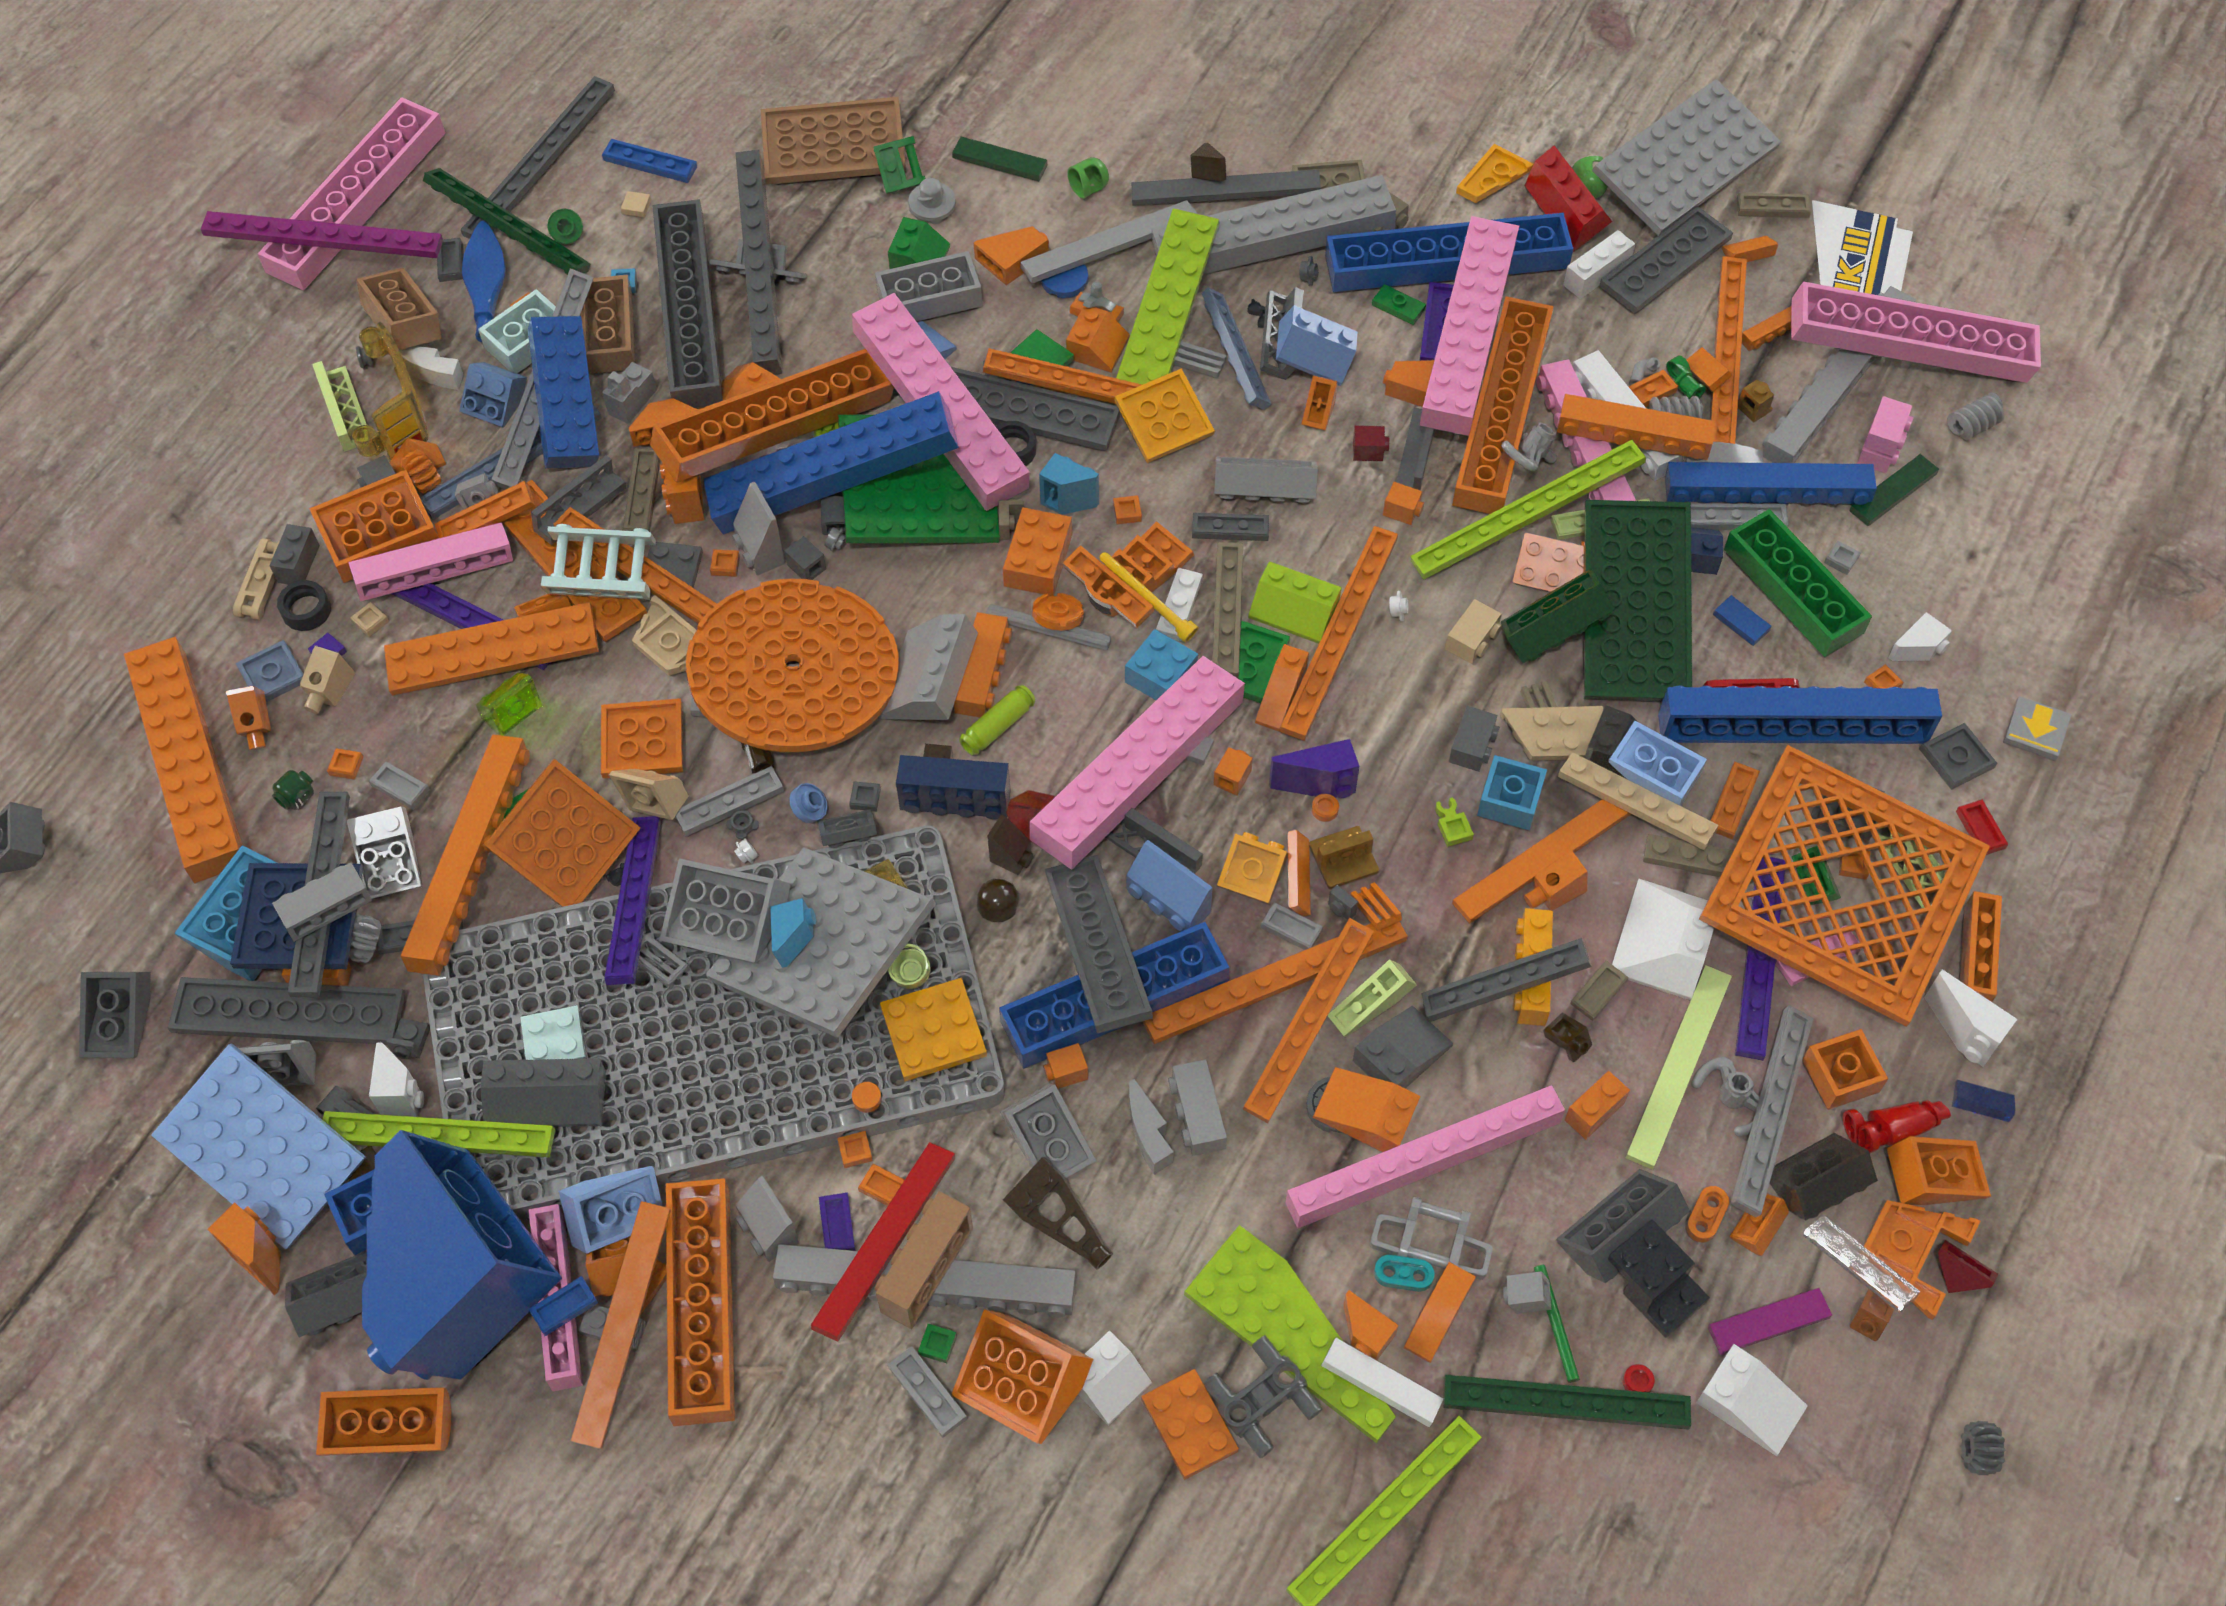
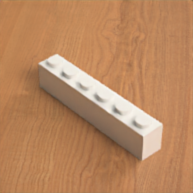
M1599 350L1573 362V369L1587 398L1645 408ZM1639 448L1646 457V463L1641 465V468L1646 474H1649L1653 481L1665 476L1668 462H1681L1683 458L1681 455Z

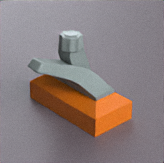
M1099 282L1092 283L1091 293L1080 292L1070 305V314L1079 316L1084 306L1108 311L1117 322L1124 315V307L1116 305L1103 297L1102 284Z

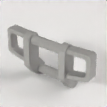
M1413 1196L1408 1219L1385 1214L1377 1216L1370 1241L1372 1249L1390 1255L1422 1259L1431 1265L1446 1268L1448 1263L1451 1262L1476 1276V1279L1482 1280L1486 1277L1493 1248L1490 1244L1465 1235L1471 1212L1462 1210V1213L1421 1202V1198ZM1418 1213L1458 1224L1450 1257L1410 1246ZM1382 1224L1405 1228L1400 1248L1378 1241L1377 1236ZM1463 1244L1484 1252L1485 1259L1482 1269L1458 1265Z

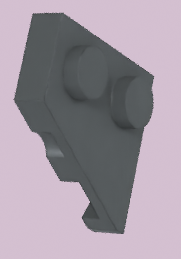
M656 542V545H650L647 558L694 588L703 551L700 546Z

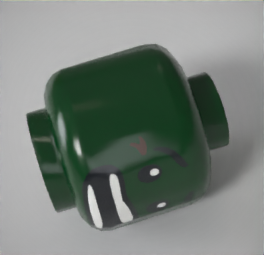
M289 770L273 784L274 794L272 797L284 809L289 810L291 808L297 810L313 796L314 790L311 786L313 780L304 771L298 773Z

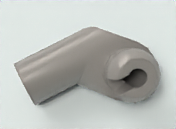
M1652 357L1637 362L1632 371L1630 385L1643 380L1646 376L1654 374L1660 368V361Z

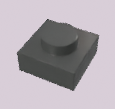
M1336 885L1330 891L1328 905L1337 916H1343L1348 920L1356 915L1358 901L1340 886Z

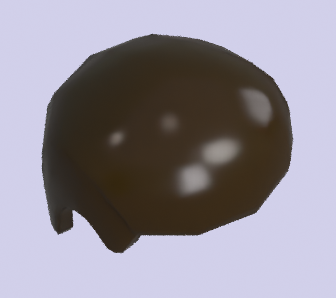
M1004 879L988 880L982 884L978 892L977 910L988 921L1004 922L1015 915L1019 902V893L1014 884Z

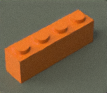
M977 612L973 626L978 634L954 702V712L980 718L994 705L995 694H993V689L998 687L1000 683L1001 672L998 670L1000 665L1005 664L1006 650H1004L1006 643L1010 644L1012 628H1008V617Z
M1973 891L1964 906L1960 981L1993 1002L1997 996L2002 896Z

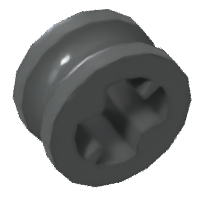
M367 344L364 348L356 346L360 367L365 368L367 364L374 366L370 345Z

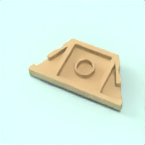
M654 595L650 600L651 606L648 613L643 615L641 627L636 631L632 642L635 648L668 676L686 671V654L689 641L692 640L697 630Z
M1603 706L1502 708L1500 717L1502 720L1506 719L1513 730L1512 735L1523 746V751L1530 761L1567 760L1572 752L1584 758L1603 712Z

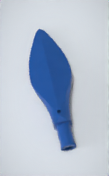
M480 221L474 229L465 249L462 262V277L473 303L476 323L475 336H477L476 339L479 342H482L478 329L494 318L496 303L503 286L506 270L500 244L485 221Z

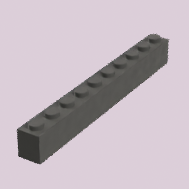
M759 150L735 152L753 362L774 375L782 374L764 165Z

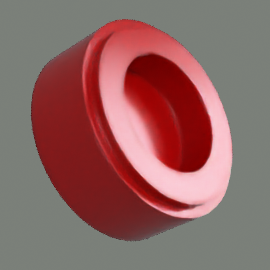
M1635 1364L1626 1370L1622 1382L1627 1391L1651 1392L1655 1378L1648 1367Z

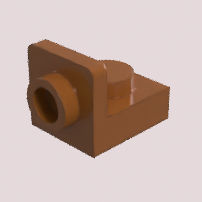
M1870 1286L1850 1324V1328L1873 1341H1878L1889 1323L1898 1301Z

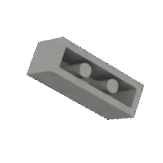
M350 862L345 866L335 868L331 873L319 879L308 882L304 887L292 893L284 894L272 904L292 940L296 941L371 902L372 899Z
M1206 1059L1172 1066V1077L1168 1078L1171 1094L1177 1095L1178 1103L1175 1104L1177 1119L1184 1122L1185 1129L1181 1130L1184 1146H1190L1192 1156L1226 1149L1227 1137Z

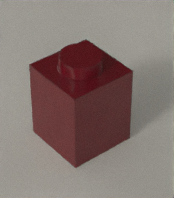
M1354 426L1353 461H1383L1384 451L1389 452L1390 444L1389 436H1385V426Z

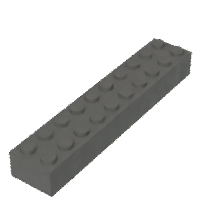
M700 199L652 205L671 398L693 408L709 406L723 401L705 224Z

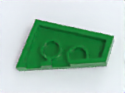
M1241 621L1238 679L1245 683L1243 698L1258 703L1262 702L1275 663L1283 645H1289L1290 636Z

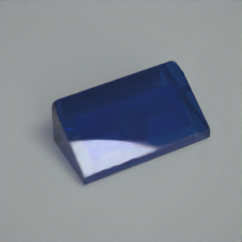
M1956 1080L1952 1107L2010 1122L2015 1116V1095Z

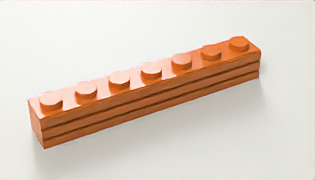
M1792 306L1743 331V346L1748 351L1758 349L1762 344L1771 342L1778 335L1782 336L1791 329Z

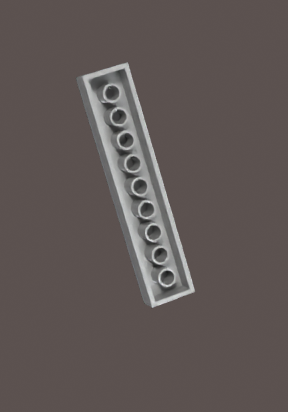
M1383 175L1208 215V217L1219 219V227L1203 274L1326 246L1327 236L1372 232L1373 228L1383 227V230L1395 229L1396 208ZM1167 225L1152 228L1153 249L1156 257Z

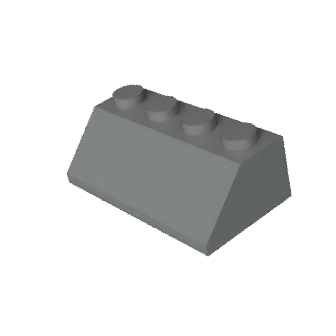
M1217 456L1214 494H1219V497L1224 499H1233L1235 495H1245L1247 500H1259L1260 496H1268L1272 501H1285V497L1295 498L1296 502L1307 503L1310 502V499H1316L1317 461Z

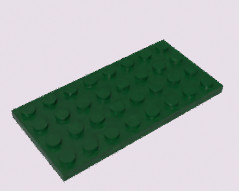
M1586 500L1584 572L1591 568L1593 569L1615 610L1611 612L1608 618L1588 625V628L1584 631V699L1663 702L1667 687H1692L1691 502Z

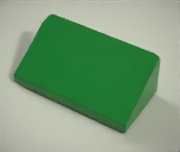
M1817 845L1807 849L1810 858L1821 856ZM1801 853L1792 856L1793 862L1804 860ZM1827 861L1812 863L1828 901L1840 899V893ZM1806 865L1796 867L1800 880L1811 877ZM1814 882L1803 885L1807 897L1819 894ZM1822 900L1810 902L1811 905L1823 903Z

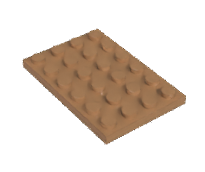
M899 97L760 109L766 185L881 174L873 147L903 139ZM904 147L898 148L904 172H906Z

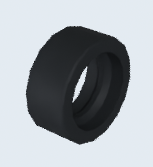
M1006 421L998 424L996 428L1004 439L1017 437L1027 443V447L1022 451L1016 452V454L1025 466L1031 463L1036 455V436L1032 428L1019 421Z
M301 580L291 583L281 591L277 598V608L285 624L294 630L309 631L320 627L331 613V603L323 587L314 581ZM312 596L319 600L317 606L306 614L295 615L289 612L292 604L300 598Z

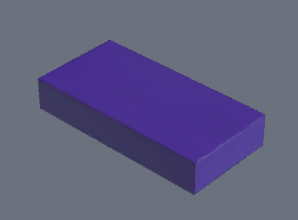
M848 1192L819 1197L825 1248L856 1251Z

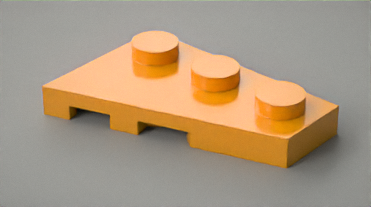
M1493 144L1460 182L1456 193L1474 203H1478L1528 174L1533 167V163Z

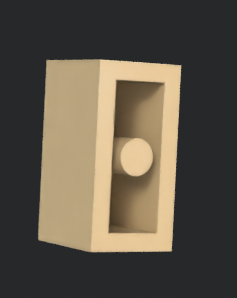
M1474 599L1449 632L1445 650L1472 664L1477 656L1482 657L1489 645L1488 641L1491 638L1495 639L1502 628V625L1499 624L1501 613Z

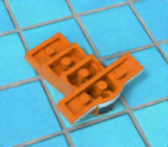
M1156 521L1141 537L1137 534L1123 550L1119 548L1112 558L1149 591L1153 592L1172 577L1178 568H1182L1194 556V553ZM1081 545L1063 562L1064 568L1085 585L1090 603L1101 613L1112 617L1120 614L1135 628H1138L1155 611L1153 605Z

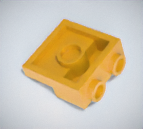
M1243 832L1242 836L1235 834L1217 886L1270 904L1277 882L1280 880L1287 861L1288 852L1284 850V845L1277 842L1269 841L1267 845L1259 842V837L1247 832Z

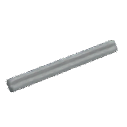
M990 604L986 611V614L1008 617L1009 625L1095 648L1108 650L1111 643L1110 635L1080 627L1063 631L1051 630L1038 624L1032 617V614Z

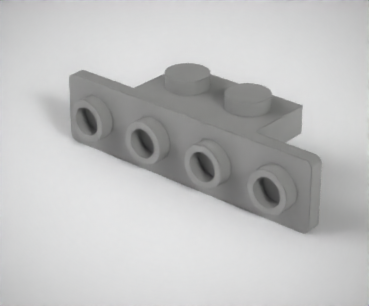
M739 239L736 263L709 259V264L716 265V270L730 272V267L739 268L740 274H746L743 239ZM771 244L774 279H776L777 274L785 275L786 281L799 282L800 278H807V273L785 270L788 246Z

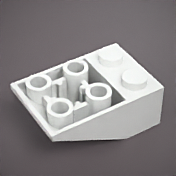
M397 807L346 820L357 864H361L363 867L362 882L371 899L422 886L413 835L405 807Z

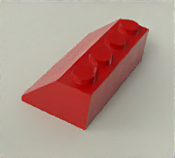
M1555 145L1535 160L1524 186L1545 214L1564 213L1573 252H1575L1613 221Z

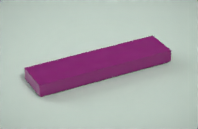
M1820 1288L1712 1323L1708 1326V1330L1719 1354L1723 1355L1729 1352L1733 1344L1744 1348L1830 1319L1832 1313Z

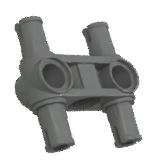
M1266 1335L1259 1338L1252 1345V1348L1267 1366L1266 1372L1238 1394H1233L1218 1373L1213 1374L1204 1382V1386L1219 1404L1218 1412L1236 1436L1244 1437L1260 1459L1271 1452L1274 1446L1259 1428V1422L1286 1400L1292 1399L1308 1420L1313 1419L1322 1411V1407L1306 1388L1308 1386L1307 1380L1300 1373L1298 1367L1289 1357L1281 1356ZM1284 1371H1291L1296 1377L1291 1384L1285 1385L1278 1380L1279 1375ZM1238 1408L1244 1409L1247 1412L1244 1421L1236 1423L1230 1419L1233 1410Z

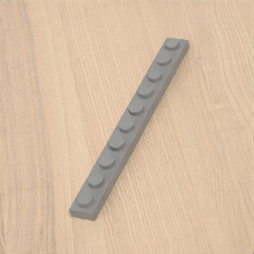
M570 268L552 317L580 316L594 277ZM533 369L491 479L496 486L504 489L519 483L540 426Z

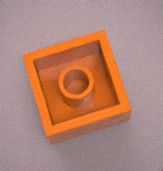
M1862 1029L1809 1046L1802 1060L1828 1110L1880 1093L1888 1080Z

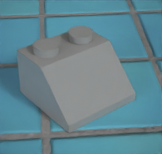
M761 1176L736 1204L739 1215L735 1219L743 1232L749 1230L754 1238L750 1240V1243L758 1256L764 1254L767 1261L770 1262L777 1256L778 1244L796 1246L799 1244L791 1219L764 1177Z

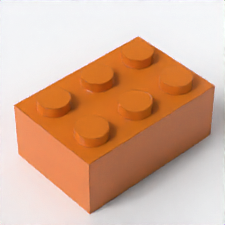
M1022 507L1003 566L1004 587L1039 594L1051 593L1050 596H1054L1063 568V562L1065 561L1073 535L1072 517Z

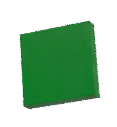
M1038 329L1010 352L1011 354L1066 367L1074 360L1073 353Z

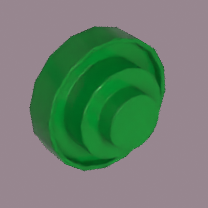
M566 208L553 212L547 224L550 236L562 244L577 241L582 235L584 227L579 214Z

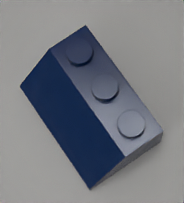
M1691 527V572L1717 575L1723 559L1722 533L1719 530Z

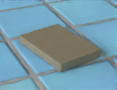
M1362 159L1292 165V171L1319 170L1321 189L1366 179Z

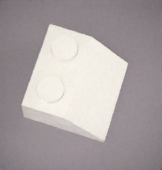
M376 1043L369 1092L370 1099L381 1115L418 1117L419 1108H423L424 1105L423 1091H420L416 1079H413L408 1069L383 1043Z
M1110 1330L1085 1353V1355L1093 1358V1362L1084 1386L1078 1394L1108 1426L1152 1384L1131 1351Z

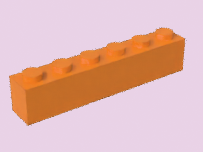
M1565 394L1557 433L1616 443L1618 445L1633 440L1638 448L1644 450H1654L1694 459L1708 460L1713 445L1716 421Z

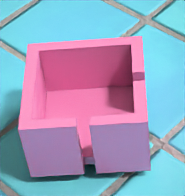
M1882 397L1857 464H1874V470L1887 473L1890 464H1896L1900 454L1899 450H1902L1907 437V432H1904V430L1909 431L1914 418L1909 416L1912 405Z

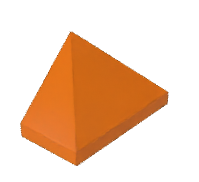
M410 438L405 440L389 462L395 473L404 471L400 465V460L407 453L419 449L425 453L436 469L446 465L437 444Z

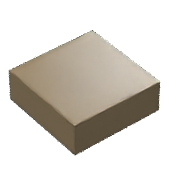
M627 191L621 206L622 214L645 218L651 202L650 194Z
M371 602L350 617L352 623L368 637L389 622L387 616Z

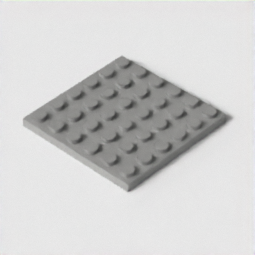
M803 847L779 880L791 883L787 902L803 898L808 908H813L816 915V924L813 925L814 937L787 967L782 968L774 956L771 937L758 963L720 955L706 973V977L710 982L838 1038L935 904L930 897Z

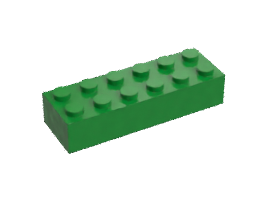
M1770 509L1729 532L1724 551L1824 657L1865 634L1872 615Z

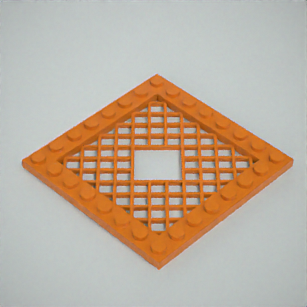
M1787 745L1699 920L1907 1027L1913 1018L1990 846ZM1812 789L1817 800L1805 803L1800 791ZM1795 793L1799 804L1788 807ZM1838 802L1842 813L1830 815L1826 804ZM1820 806L1824 817L1813 820L1808 808ZM1802 810L1806 821L1795 824L1790 812ZM1862 814L1868 826L1856 828L1851 817ZM1783 815H1785L1789 825L1777 828ZM1845 818L1850 830L1838 833L1833 821ZM1827 822L1832 834L1820 837L1815 825ZM1810 827L1814 838L1802 841L1797 829ZM1888 827L1893 839L1881 841L1876 829ZM1792 831L1796 843L1784 845L1779 833ZM1870 831L1875 843L1863 845L1859 833ZM1774 835L1778 847L1767 849ZM1853 835L1857 847L1846 850L1841 838ZM1835 839L1839 851L1828 854L1823 842ZM1914 840L1919 852L1907 854L1902 842ZM1817 844L1821 856L1810 858L1805 846ZM1896 844L1901 856L1889 858L1884 846ZM1799 848L1804 860L1791 862L1787 850ZM1878 848L1883 860L1871 863L1866 851ZM1781 852L1786 864L1774 867L1769 855ZM1860 852L1881 899L1832 910L1812 863ZM1939 853L1944 865L1933 867L1928 855ZM1763 857L1767 868L1756 871ZM1922 857L1927 869L1915 871L1910 859ZM1904 861L1909 873L1897 876L1892 863ZM1806 865L1811 877L1799 880L1794 868ZM1886 865L1891 877L1879 880L1874 868ZM1788 869L1793 881L1781 884L1776 872ZM1946 870L1940 882L1935 872ZM1770 874L1775 886L1763 888L1758 876ZM1929 874L1934 886L1923 889L1918 876ZM1911 878L1916 891L1905 893L1900 881ZM1751 879H1753L1757 890L1745 893ZM1814 882L1819 894L1807 897L1802 885ZM1894 883L1899 895L1887 897L1882 885ZM1796 887L1801 899L1788 901L1784 889ZM1778 891L1782 903L1770 906L1766 893ZM1936 891L1930 904L1926 894ZM1759 895L1764 908L1752 910L1747 898ZM1920 896L1925 908L1912 910L1908 898ZM1822 900L1826 912L1814 915L1809 902ZM1902 900L1906 912L1895 915L1890 902ZM1740 901H1742L1745 909L1738 906ZM1803 904L1808 916L1796 919L1791 907ZM1883 904L1888 917L1876 919L1872 907ZM1785 908L1790 921L1778 923L1773 911ZM1866 909L1870 921L1858 923L1853 911ZM1767 913L1770 922L1757 915ZM1847 913L1852 925L1840 928L1835 916ZM1926 913L1921 925H1919L1916 915ZM1829 917L1834 930L1822 932L1817 920ZM1909 917L1915 930L1902 932L1897 920ZM1811 922L1816 934L1804 937L1799 924ZM1891 922L1896 934L1884 937L1879 924ZM1793 926L1796 935L1782 928ZM1873 926L1878 939L1866 941L1861 929ZM1855 930L1860 943L1848 946L1843 933ZM1837 935L1842 947L1830 950L1825 937ZM1916 935L1911 947H1909L1905 938ZM1819 939L1822 949L1811 944L1809 941ZM1899 939L1904 952L1892 955L1887 942ZM1881 944L1886 956L1874 959L1869 946ZM1863 948L1868 961L1856 963L1851 951ZM1845 953L1848 962L1835 955ZM1905 958L1899 970L1895 960ZM1889 961L1894 974L1882 977L1877 964ZM1871 966L1874 975L1860 968ZM1895 980L1893 985L1887 983L1888 981Z

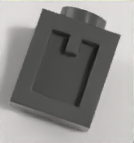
M401 1018L395 1037H388L386 1044L398 1058H420L430 1026L428 1023Z

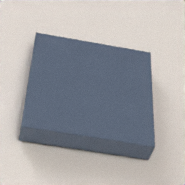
M284 640L236 663L248 687L255 686L263 690L266 702L300 686L304 675Z

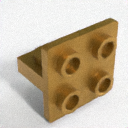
M1355 826L1309 842L1310 850L1329 889L1334 888L1336 885L1341 886L1378 874L1379 867L1372 854L1374 839L1370 830L1362 832L1359 826Z

